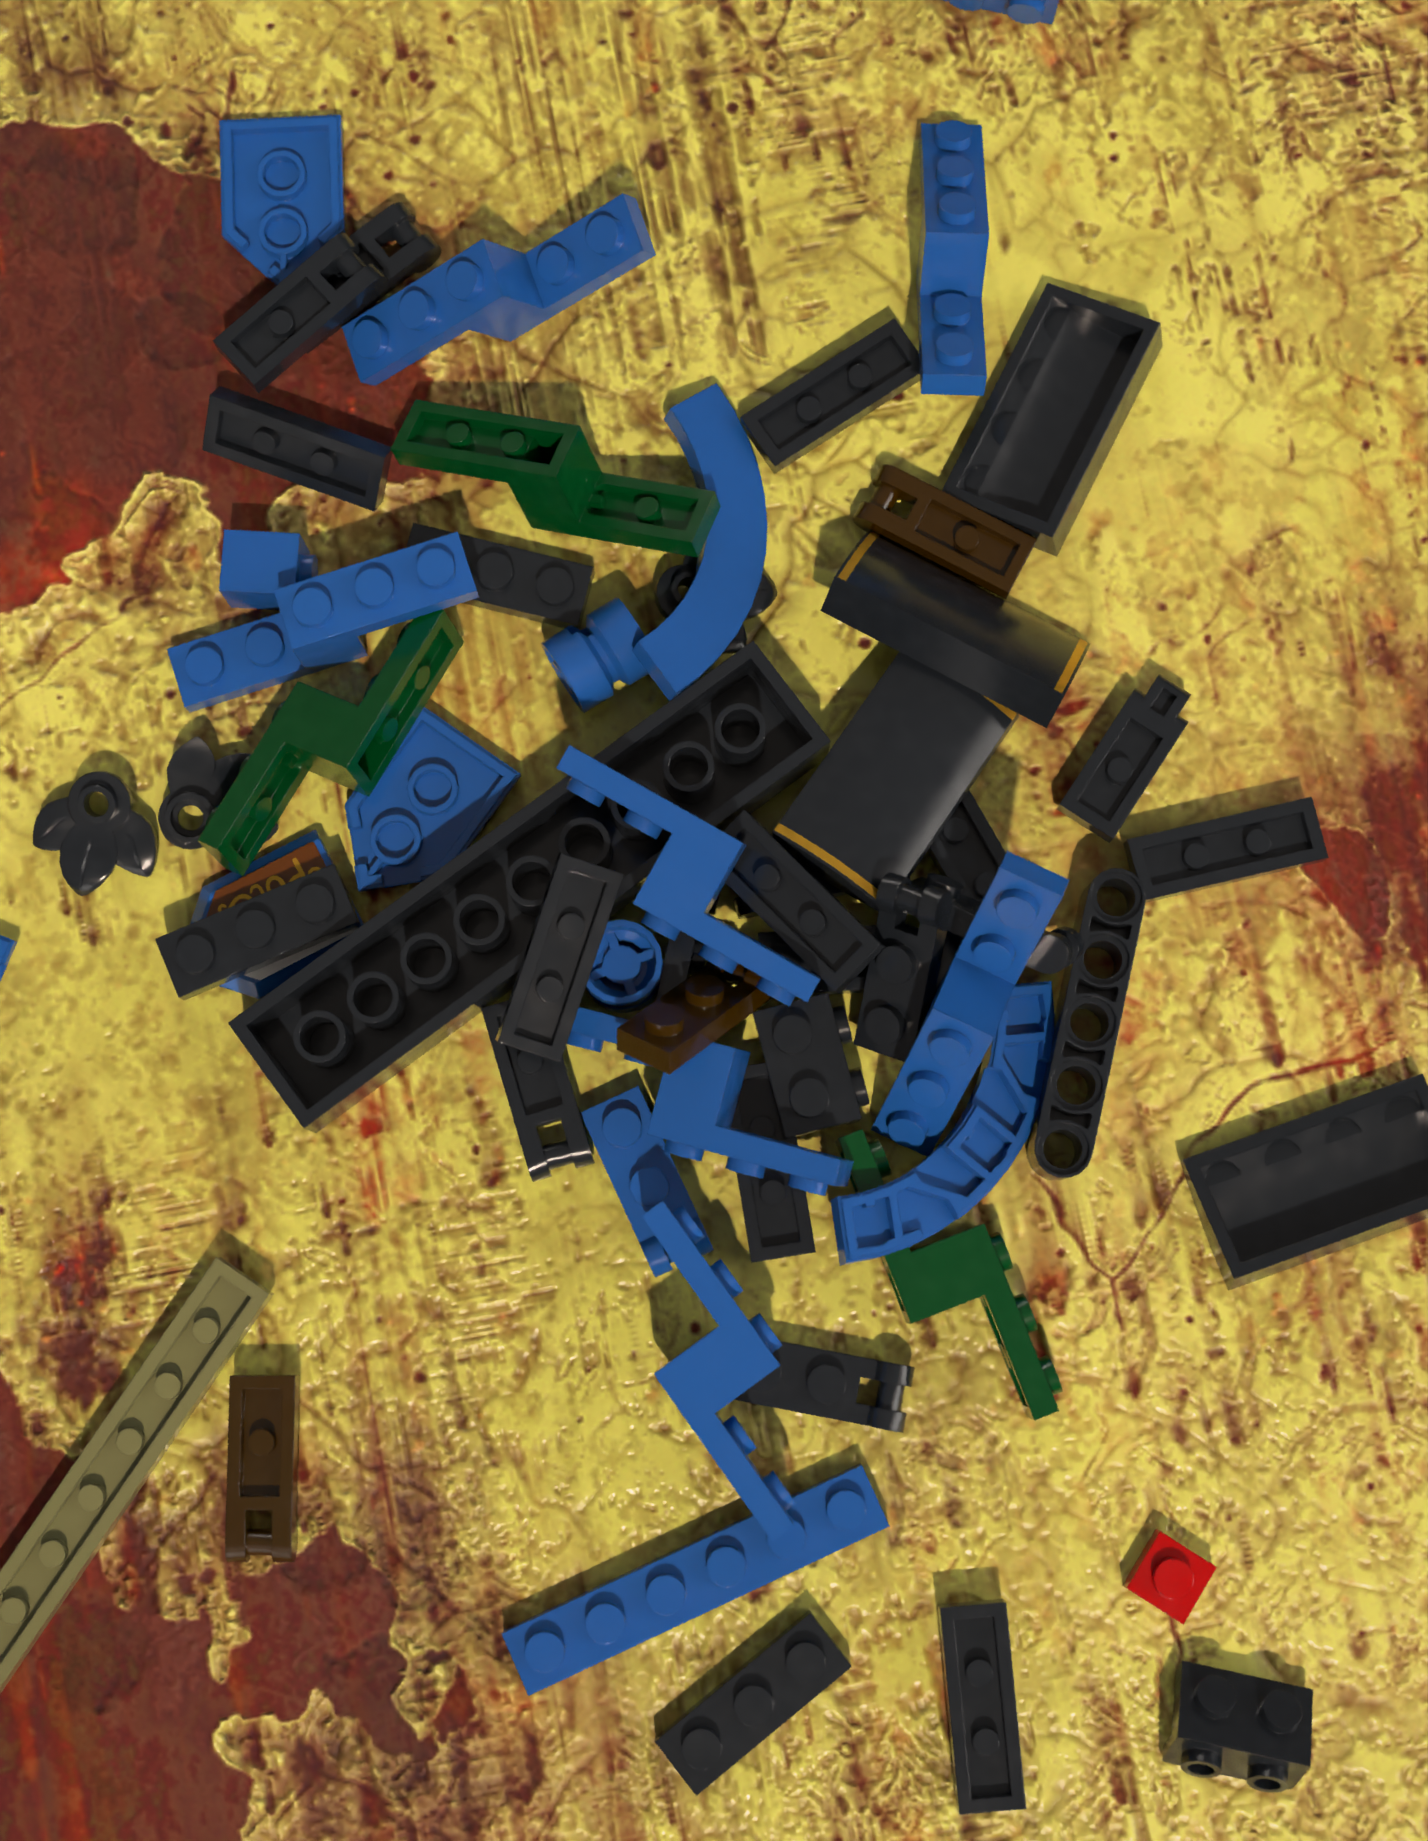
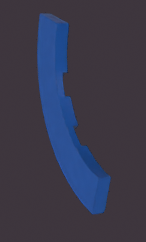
M717 383L671 407L664 417L665 422L675 435L687 458L696 488L715 491L721 506L698 557L697 570L684 598L663 623L639 640L632 649L635 656L669 701L685 691L715 664L739 632L755 599L766 556L768 523L765 493L758 463L737 414Z
M1051 981L1015 984L995 1037L983 1057L978 1079L968 1104L954 1128L931 1154L920 1164L885 1185L860 1193L838 1196L830 1200L840 1266L873 1260L911 1247L936 1234L970 1211L992 1190L1010 1168L1026 1142L1039 1111L1046 1064L1049 1061L1054 1035L1055 1012Z

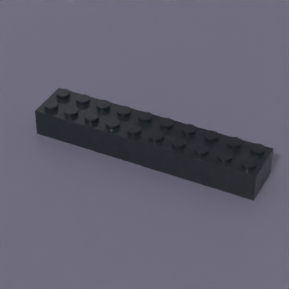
M752 641L592 758L719 830L724 831L743 810L750 814L821 763L829 752L831 741L760 648ZM568 775L228 1022V1024L302 1127L317 1133L481 1013V1008L492 1005L513 989L559 852L624 874L610 914L611 917L636 898L672 833L662 829L656 840L622 821L628 808L605 797L601 806L598 807L567 790L565 787L571 778Z

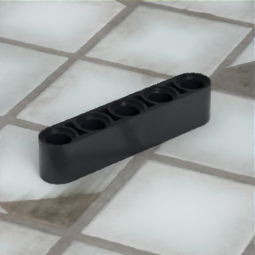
M1111 868L1101 872L1083 890L1079 899L1073 929L1083 939V954L1079 960L1064 969L1055 1011L1052 1047L1049 1061L1046 1064L1040 1095L1039 1111L1027 1142V1159L1030 1167L1038 1176L1047 1180L1060 1181L1080 1174L1089 1165L1094 1151L1146 903V891L1141 880L1134 873L1122 868ZM1113 887L1124 895L1127 902V910L1124 915L1111 916L1099 907L1097 892L1100 888ZM1100 948L1112 957L1114 971L1110 978H1097L1087 971L1084 964V954L1087 949ZM1087 1009L1098 1017L1101 1024V1032L1096 1041H1084L1073 1033L1070 1022L1074 1010ZM1063 1071L1077 1072L1085 1079L1088 1086V1094L1082 1104H1070L1059 1095L1057 1080ZM1051 1133H1061L1067 1136L1073 1143L1075 1149L1074 1158L1067 1168H1057L1046 1160L1043 1152L1044 1142Z

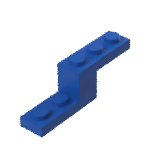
M956 120L943 121L939 124L921 123L919 155L922 222L916 275L921 394L984 396L987 370L982 290L989 240L982 125H968Z
M624 193L526 253L482 239L342 326L360 383L376 386L467 330L511 342L654 257L656 253L636 198Z
M457 531L275 589L273 591L280 613L168 648L167 651L184 707L189 712H194L368 656L362 638L363 634L479 598Z
M569 745L556 767L571 776L565 787L567 790L598 807L601 806L605 797L628 808L622 821L656 840L662 829L672 833L633 902L634 905L646 911L641 923L673 941L676 940L680 931L703 943L698 953L699 956L729 973H733L738 964L761 976L756 988L785 1005L790 1006L796 996L808 1002L821 980L820 976L708 913L745 849L746 844Z
M1009 851L1006 852L940 982L921 1029L871 1128L872 1131L924 1156L932 1153L994 1039L1015 984L1058 907L1069 879Z
M579 1007L567 1044L601 1052L604 1041L617 1044V1028L628 1021V1019ZM713 1042L670 1075L663 1072L647 1134L666 1139L664 1152L697 1161H702L704 1150L728 1157L725 1169L763 1178L766 1167L790 1174L787 1186L826 1196L828 1185L848 1186L854 1161L731 1127L751 1052ZM624 1054L623 1059L647 1065L631 1056Z
M661 1201L641 1217L718 1326L658 1369L654 1375L773 1542L794 1527L793 1519L787 1510L794 1506L796 1502L773 1470L762 1477L752 1463L748 1454L757 1447L738 1419L733 1415L723 1422L717 1412L780 1366L772 1353L783 1345L760 1313L750 1320L744 1315L733 1299L742 1293L743 1289L721 1258L709 1266L694 1245L705 1236L683 1205L671 1212L665 1202Z

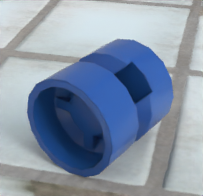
M617 597L586 615V628L579 630L570 625L541 643L554 671L583 713L613 696L614 683L618 680L631 685L649 674L632 651L637 642L645 637L632 614Z
M623 919L607 923L586 985V989L592 999L606 1010L622 1014L635 1012L646 1007L656 998L664 965L661 947L652 932L639 923Z

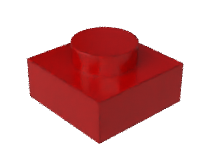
M1155 1529L1124 1581L1123 1586L1184 1625L1217 1567L1163 1532Z

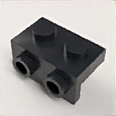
M828 993L810 997L808 1002L801 999L793 1001L790 1006L782 1004L752 1013L785 1140L843 1124L849 1125L862 1119L859 1107L869 1105V1098L860 1067L848 1069L842 1045L852 1043V1035L843 1005L832 1008Z
M1182 1660L1175 1675L1172 1733L1163 1746L1162 1760L1166 1763L1180 1765L1183 1772L1195 1777L1213 1778L1225 1775L1247 1780V1784L1251 1788L1262 1792L1276 1793L1286 1789H1293L1311 1767L1313 1689Z

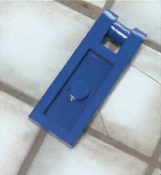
M639 1086L581 1112V1117L655 1278L673 1270L671 1266L673 1261L641 1216L661 1201L665 1202L671 1212L683 1205L705 1236L694 1245L702 1256L714 1251L670 1153L664 1152V1140L647 1134L652 1114Z

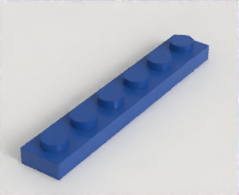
M861 1463L791 1495L796 1504L788 1509L787 1512L793 1519L794 1527L773 1542L753 1514L505 1629L502 1632V1636L528 1696L889 1527V1523Z

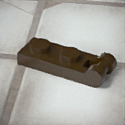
M882 464L872 481L876 489L869 502H861L852 518L853 522L865 532L871 530L970 582L1007 599L1037 539L899 468ZM897 500H905L914 505L907 519L891 512Z
M708 961L706 966L617 1028V1050L670 1075L767 1003L772 997L756 988L761 976L738 964L734 972L729 973Z
M300 1375L230 1376L225 1556L227 1562H249L250 1556H272L273 1562H295L298 1548L296 1509ZM251 1510H272V1529H252L250 1523Z

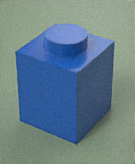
M224 529L219 591L231 608L279 610L273 590L318 576L317 556L310 554L300 533Z

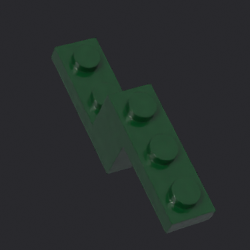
M415 399L391 447V451L400 465L508 483L531 528L699 557L721 507L715 491L602 473L580 425Z
M442 609L414 618L403 627L398 636L395 649L380 673L376 674L368 683L364 698L359 706L298 681L287 699L275 710L270 726L253 753L249 754L242 762L238 776L224 799L209 814L205 829L198 838L202 846L224 868L244 876L308 771L363 795L370 796L464 643L446 612Z
M861 1129L836 1140L835 1143L841 1158L854 1161L850 1181L855 1193L884 1185L882 1178L892 1175L889 1162L878 1138L867 1142L864 1131ZM979 1224L910 1251L908 1247L880 1257L906 1323H915L979 1297L1026 1417L1035 1421L1059 1411L1053 1396L1062 1392L1059 1377L1049 1356L1045 1355L1038 1358L1028 1333L1038 1330L1037 1324L1025 1295L1021 1293L1013 1296L1004 1272L1012 1269L1013 1265L1007 1247L999 1232L989 1235L985 1224Z

